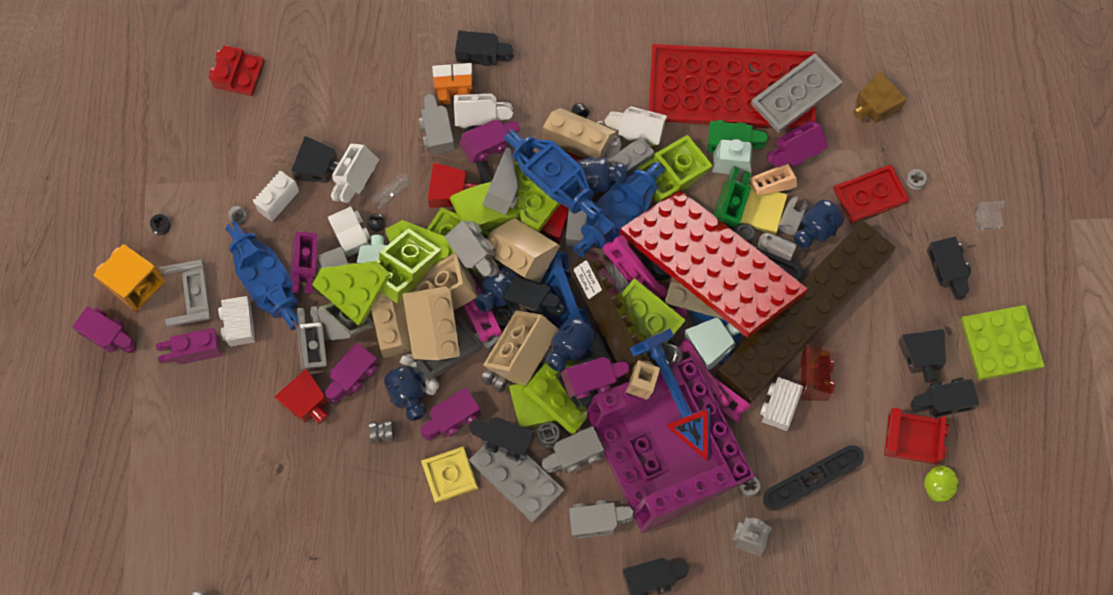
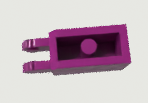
M494 119L463 133L459 144L472 164L477 161L483 162L495 153H503L509 145L504 140V136L507 132L511 135L509 131L512 129L516 133L519 132L520 126L516 121L503 125L501 121Z
M809 121L779 137L777 141L778 148L767 155L766 161L779 168L786 164L797 166L802 164L805 159L821 154L822 150L828 147L821 125Z
M296 231L294 235L290 268L292 292L298 293L299 282H306L305 294H311L313 278L316 273L318 233Z
M87 306L72 326L79 335L109 353L115 352L118 348L126 353H131L136 348V343L127 336L128 333L123 328L124 324L116 318L108 319L106 317L107 314L97 307L94 310Z
M214 328L172 336L170 340L156 344V350L158 351L172 349V353L158 356V363L161 364L175 361L178 364H187L222 356L220 337Z
M358 342L330 371V377L333 382L325 391V395L330 403L335 404L339 402L346 394L350 397L353 393H358L364 385L363 382L368 377H372L378 370L379 363L377 358Z
M602 357L567 368L561 372L569 398L576 396L577 400L590 396L591 391L598 390V393L611 389L610 385L617 382L616 378L627 374L629 366L624 361L611 364L610 360Z
M467 388L462 389L431 409L430 415L432 419L421 426V435L429 441L439 435H442L443 438L446 436L452 437L460 431L461 427L466 424L470 425L473 419H479L481 415L480 408Z

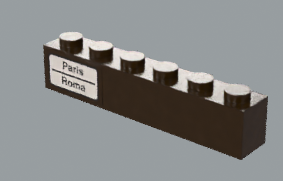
M587 254L570 266L569 270L616 361H624L628 364L629 371L624 376L627 382H630L634 366L638 360L649 361L654 366H658L649 352L633 356L630 348L646 339L638 330L634 316L628 311L624 297L618 292L614 278L609 275L604 259L599 254Z

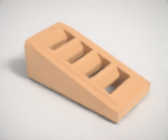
M789 164L758 174L749 180L757 196L797 187V178ZM760 182L763 184L761 188L758 185Z

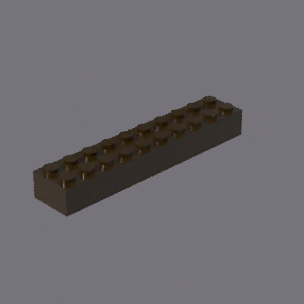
M862 220L801 283L808 288L806 294L750 336L718 369L716 378L751 405L891 258L896 247Z

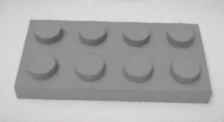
M813 54L755 97L751 104L780 133L840 88L843 82L816 54Z
M484 445L469 459V463L532 523L564 493V489L528 455L525 461L520 459L513 461L508 459L505 453L500 451L493 453L486 450Z

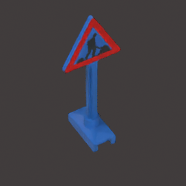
M671 328L658 335L656 334L631 347L630 350L633 356L649 352L652 359H655L682 418L668 423L667 427L703 459L707 460L710 458V409L706 408L691 413L664 357L665 352L661 346L674 337Z

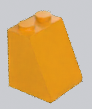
M125 244L120 248H116L112 252L111 257L101 264L94 274V277L104 287L135 312L166 282L154 265Z

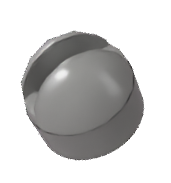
M232 206L228 211L230 221H236L238 224L245 221L246 211L239 206Z

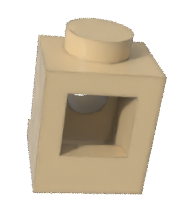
M638 360L634 366L626 393L648 400L654 391L660 368L654 366L649 361Z

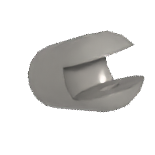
M798 196L790 199L778 225L782 232L789 235H794L799 230L802 217L808 208L805 200L799 211L793 209Z
M770 233L762 234L758 242L759 249L789 261L792 260L797 246L793 242Z

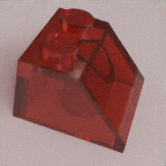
M806 345L800 357L801 385L803 386L801 400L828 401L831 394H834L835 383L831 381L830 375L834 371V361L830 359V352L812 345Z

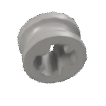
M913 169L909 172L906 183L911 189L919 190L924 187L927 176L923 170ZM919 176V182L914 183V179L911 180V178Z
M756 477L747 482L749 484L751 482L755 483V491L751 489L746 491V485H740V491L744 496L751 498L759 493L760 482Z

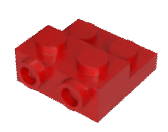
M223 45L222 50L216 52L215 60L217 64L215 68L212 67L209 71V79L213 87L253 97L265 64L264 57L246 54L243 49Z

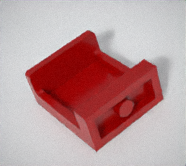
M892 407L888 413L884 456L938 465L942 459L946 458L947 445H944V439L948 436L949 424H946L945 416L936 419L901 413L902 409Z

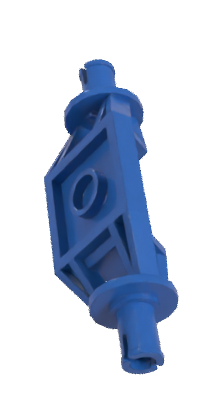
M513 129L509 131L511 135L508 132L506 133L504 140L515 149L512 158L518 162L521 171L552 200L570 208L569 210L573 214L582 210L592 221L597 220L596 216L600 218L603 210L591 201L594 192L589 188L582 166L552 140L535 139L532 136L523 140ZM536 148V149H539L540 151H539L538 153H536V152L533 151V149ZM578 185L582 189V192H579V190L577 189Z
M654 162L646 172L642 170L634 171L633 175L627 177L624 183L616 182L598 200L595 205L603 210L600 218L596 216V221H592L586 214L585 223L581 227V233L584 237L573 247L575 253L583 248L578 256L584 257L593 246L602 249L608 242L613 243L615 238L621 236L620 228L648 210L652 196L658 190L655 180L665 171L663 166L655 171L660 163Z
M236 221L231 223L235 229L234 231L230 224H228L225 229L233 239L229 246V251L233 254L235 272L259 309L271 314L273 318L283 317L289 329L295 330L296 327L292 321H295L298 326V316L294 311L298 305L296 293L292 292V281H290L289 274L274 251L259 241L254 233L244 234Z
M556 252L540 281V285L546 284L551 287L553 294L559 297L561 303L566 307V311L562 316L549 314L547 316L548 320L559 329L567 319L578 318L593 329V326L589 324L586 310L576 306L575 297L568 284V278L571 276L568 256L564 252ZM591 347L584 356L591 354L593 351Z

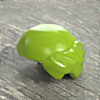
M943 465L936 466L926 475L924 487L932 500L946 502L957 494L959 487L958 478L949 467Z

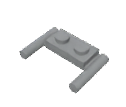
M203 260L159 267L161 276L182 272L187 315L165 319L166 326L172 327L211 319Z

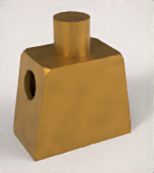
M880 71L858 94L856 104L859 107L853 113L860 121L868 116L873 122H878L903 109L907 98Z

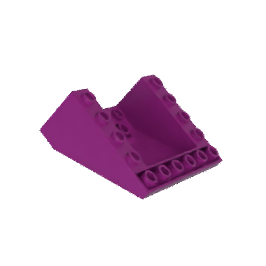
M694 357L669 367L691 413L706 408L710 409V458L707 460L703 459L667 427L668 423L678 420L682 416L660 370L654 391L648 400L626 393L629 382L594 395L586 410L587 420L590 426H593L603 446L605 458L629 507L634 512L633 516L642 534L668 523L755 477Z

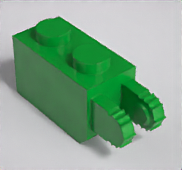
M723 120L710 121L707 153H714L721 140L733 141L735 139L751 143L754 150H762L767 144V133L752 130V125L742 122L734 124L726 123Z
M735 166L731 169L727 181L723 183L713 214L716 219L723 222L730 229L740 224L751 187L748 185L751 173L745 171L739 182L736 180L739 168Z

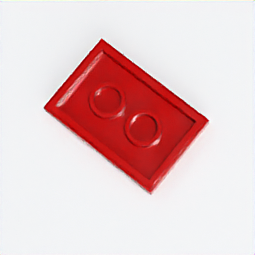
M891 164L833 187V191L851 225L910 201Z

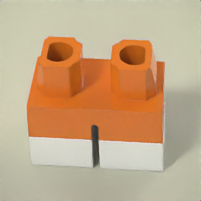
M471 63L453 64V74L451 65L432 66L434 89L440 105H449L451 103L450 96L473 94V70Z

